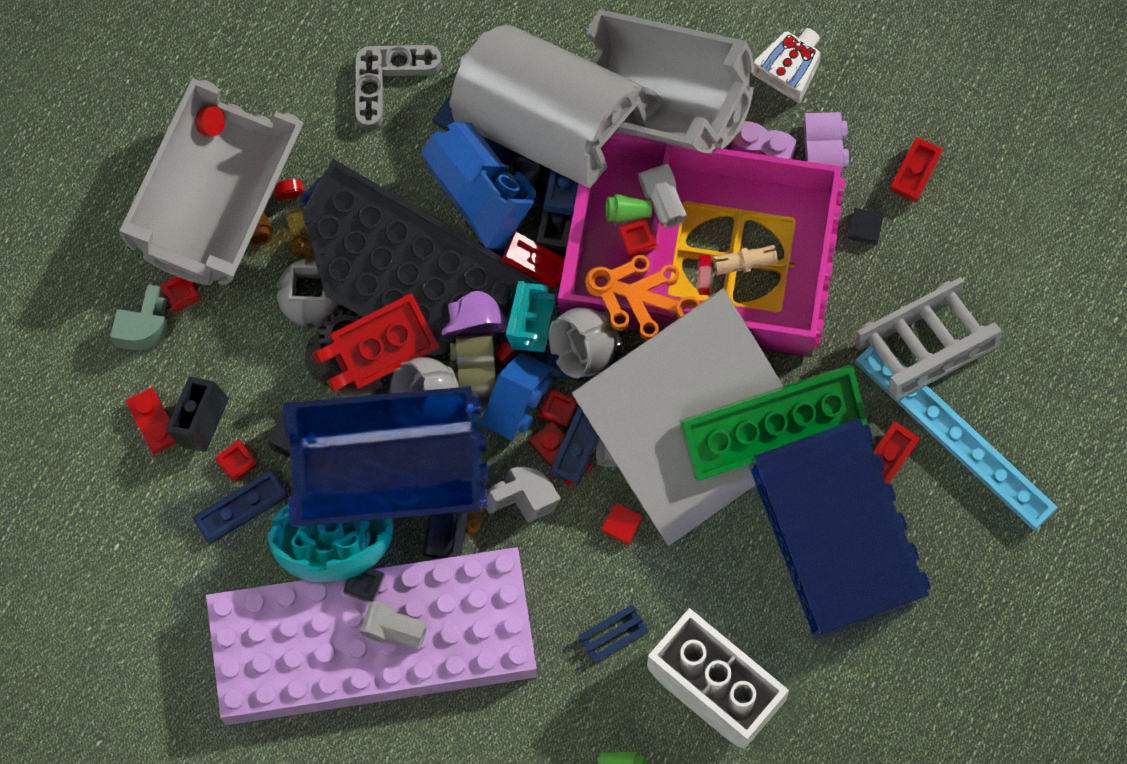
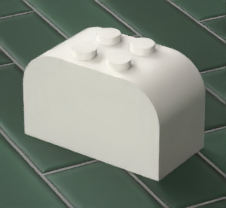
M690 608L648 655L647 667L649 671L668 691L723 737L743 749L749 745L787 700L789 690Z

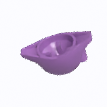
M475 291L463 296L456 302L448 304L451 320L442 329V335L506 332L509 320L503 315L497 302L490 295Z

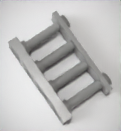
M961 277L952 282L942 283L935 291L876 322H867L857 331L856 348L858 351L872 345L893 374L890 378L889 393L895 401L999 347L1002 331L994 322L986 327L980 326L960 300L964 285ZM949 304L971 334L961 340H954L934 312ZM923 318L945 348L935 354L928 353L908 325ZM898 332L919 360L918 363L908 368L902 367L882 339Z

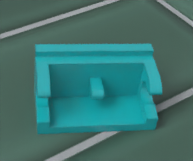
M518 281L506 331V336L512 349L545 352L557 300L555 295L548 294V286Z

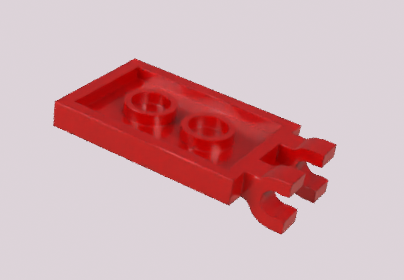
M410 293L329 334L332 344L313 352V355L318 364L335 357L343 372L326 380L331 391H336L353 382L357 390L395 371V369L401 368V363L414 358H420L438 349L439 346L413 294Z

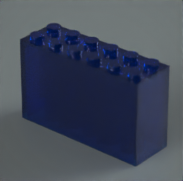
M861 418L754 455L749 464L750 472L814 641L919 604L929 596L927 590L931 589L926 573L924 571L920 573L916 561L919 560L917 549L913 542H908L904 531L908 530L905 518L901 512L897 513L893 501H896L893 487L890 483H885L881 473L885 471L883 461L879 454L874 455L870 444L873 442L871 430L867 424H862Z

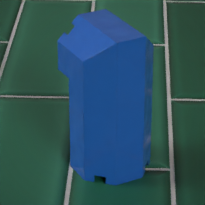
M453 122L447 126L450 130L442 134L439 130L432 134L421 152L423 159L426 161L424 162L425 166L486 248L504 249L533 205V199L537 192L524 175L516 172L513 176L507 172L509 166L500 161L472 123Z

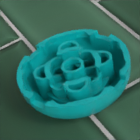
M332 488L309 493L284 506L272 519L273 526L270 532L267 533L273 557L288 573L312 582H337L362 574L373 567L384 556L392 540L393 519L389 506L378 496L351 488L350 493H334Z

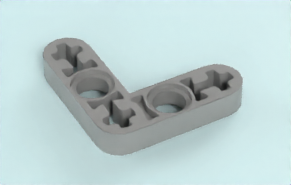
M431 45L367 46L360 49L356 56L355 114L358 125L364 130L371 131L377 129L382 124L383 76L433 75L442 66L440 51ZM396 55H403L407 58V62L401 67H395L392 65L391 59ZM411 55L416 56V66H412L413 62ZM428 55L432 56L431 65H425L424 60ZM369 56H372L374 60L372 62L373 74L367 73L365 61H367ZM367 82H373L378 86L376 92L370 95L363 93L361 88ZM366 103H372L373 116L370 121H367L365 118L367 114Z

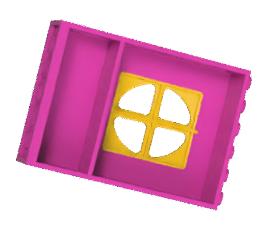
M613 133L601 147L608 165L607 169L590 188L582 184L578 185L558 295L559 317L566 311L576 307H589L600 312L608 311L602 297L593 296L587 290L586 276L589 271L596 267H606L613 270L632 261L634 257L628 258L618 233V228L639 220L617 225L614 222H607L606 199L618 194L647 200L640 186L638 174L667 163L674 175L676 191L687 218L679 225L671 228H662L652 205L651 218L647 219L658 244V249L641 254L649 259L650 269L643 276L632 274L620 281L632 284L661 271L665 265L671 264L679 270L677 283L671 286L662 284L649 291L678 301L683 297L693 296L702 303L710 297L699 295L698 290L690 283L683 271V261L685 259L699 260L700 255H711V262H713V256L740 252L744 224L750 220L755 221L766 227L776 236L784 250V258L778 260L776 265L762 266L754 269L777 272L780 274L781 279L771 292L749 302L738 303L733 300L737 271L725 274L723 288L761 350L812 357L813 348H820L828 289L833 267L832 262L846 178L840 177L841 167L718 148L714 149L712 153H702L633 135ZM721 217L733 219L731 243L727 252L692 248L686 244L687 237L701 224ZM640 261L635 264V267L643 269L646 267V264ZM667 271L664 276L667 279H672L675 277V273ZM599 279L595 284L598 287H603L607 282ZM614 293L621 310L626 311L629 315V325L626 329L640 331V324L626 297ZM643 303L651 319L658 324L659 332L679 319L675 313ZM687 308L683 311V313L686 314L692 309ZM622 316L614 319L617 324H623L626 321ZM647 326L643 329L644 332L654 333L655 331L652 326Z

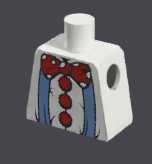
M806 28L799 38L790 32H784L754 61L755 72L752 75L797 103H800L819 65L821 53L814 48L820 39L819 35L809 28Z

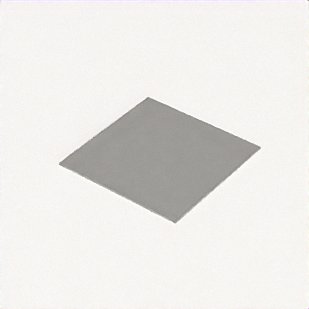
M724 288L572 392L573 397L667 546L673 544L785 465L792 457L795 458L814 444L812 443L701 481L695 480L679 420L783 387Z

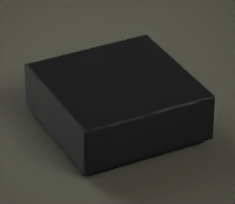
M854 208L848 239L878 245L884 214Z
M370 568L362 574L348 579L343 592L367 603L375 602L385 574Z

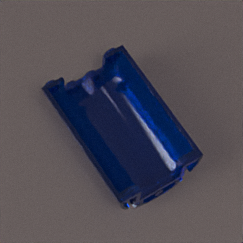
M471 386L283 403L285 435L290 440L293 495L288 496L291 528L482 511V507H488L487 490L483 488V482L489 481L487 463H482L481 452L486 451L485 432L479 433L477 414H481L480 395L473 394Z

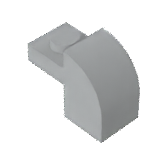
M515 467L509 470L504 481L495 484L489 489V494L483 505L488 513L491 514L516 503L525 520L529 523L553 512L561 498L550 480L543 473L530 467Z

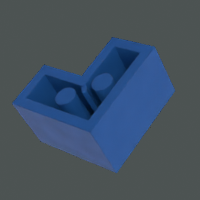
M520 352L499 374L480 425L511 441L520 432L526 433L533 418L529 416L531 408L537 406L541 396L545 397L552 386L553 380L549 379L553 367Z

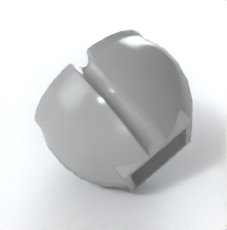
M307 258L295 261L283 271L277 283L279 291L276 297L280 310L285 317L302 327H307L309 323H312L315 328L321 327L323 320L326 322L329 320L328 315L331 313L334 316L338 315L337 310H341L343 306L327 298L324 292L322 297L296 296L297 278L320 279L315 261L309 262Z
M576 307L566 311L555 321H552L549 328L548 338L551 353L559 356L556 364L566 375L572 378L591 377L599 374L612 363L617 353V348L623 344L617 330L611 326V318L608 311L600 312L589 307Z
M427 357L414 358L401 363V368L395 369L390 384L391 404L398 406L395 415L403 424L419 428H428L441 424L452 414L456 405L463 399L452 366H446L438 360Z

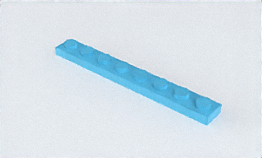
M870 345L856 359L855 364L894 400L889 393L890 378L893 374L872 345ZM896 357V359L899 361V363L902 365V367H906V366ZM927 385L896 401L1034 531L1057 510L1058 507Z

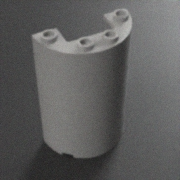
M599 9L586 33L598 49L592 62L655 91L663 102L645 124L635 120L633 112H631L616 131L702 153H712L716 148L723 149L742 127L753 96L754 87L749 86L750 73L755 71L753 56L747 42Z
M503 25L484 32L469 52L461 57L449 105L455 122L472 123L482 136L590 188L608 167L601 150L605 142L631 112H633L635 120L645 124L663 102L655 91L515 26Z
M192 78L119 230L121 238L131 250H135L137 247L143 251L144 260L174 276L204 285H211L213 280H218L220 285L230 283L240 265L304 122L300 121L293 114H282L277 111L274 114L273 123L265 116H254L244 112L241 107L235 104L226 105L221 103L220 89L207 80L199 81ZM216 106L223 112L225 126L219 135L203 136L197 130L195 118L197 112L202 107Z

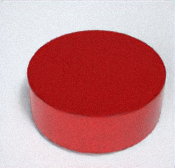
M216 106L202 107L197 112L195 118L197 130L203 136L219 135L225 126L223 112Z
M290 179L278 182L273 191L275 198L287 200L301 196L304 193L302 180Z

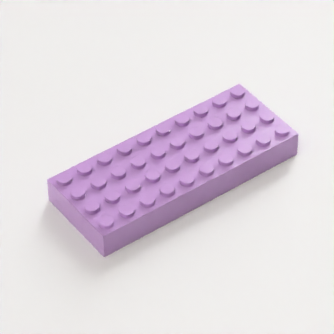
M518 547L374 569L385 574L375 602L395 609L396 613L428 623L426 635L419 650L388 640L386 642L375 641L361 635L359 631L370 603L344 594L343 590L348 579L326 583L300 580L206 595L222 721L226 726L538 677Z

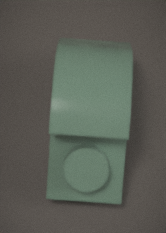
M147 285L141 313L117 309L110 335L115 347L145 350L157 345L165 337L169 328L165 317H163L167 300L164 298L159 286Z

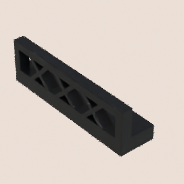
M471 433L466 439L444 435L441 438L423 556L444 559L457 557L462 554L480 435Z

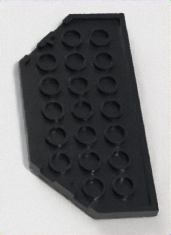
M335 159L331 160L302 211L324 295L363 318L412 293L439 346L438 349L426 354L429 357L450 352V344L456 343V335H442V329L451 320L449 303L456 302L471 292H484L497 302L501 312L509 320L518 281L530 284H543L501 261L502 257ZM506 332L493 333V340L506 337Z

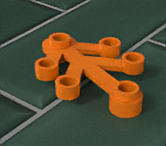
M637 255L631 262L613 270L606 267H596L589 271L585 281L586 288L593 296L602 297L611 315V326L613 329L623 331L629 325V315L626 311L621 310L614 295L615 293L626 297L640 324V335L645 340L655 336L659 332V327L651 319L643 303L675 313L678 318L685 315L683 313L685 309H694L701 304L693 296H686L678 301L649 291L662 284L671 286L677 283L679 270L671 264L665 265L661 271L635 283L627 284L621 282L620 280L632 274L643 276L648 273L650 261L644 255ZM641 261L646 264V267L637 269L635 264ZM667 271H672L675 273V277L667 279L664 274ZM603 279L607 284L603 287H598L595 282ZM622 316L626 321L623 324H617L614 319ZM647 326H652L655 331L652 334H647L643 329Z

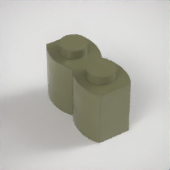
M493 333L456 335V343L450 344L451 362H457L458 373L455 374L463 399L491 397L496 384Z

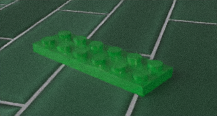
M850 365L679 420L694 478L697 481L818 442L842 428L848 432L868 425L854 367Z

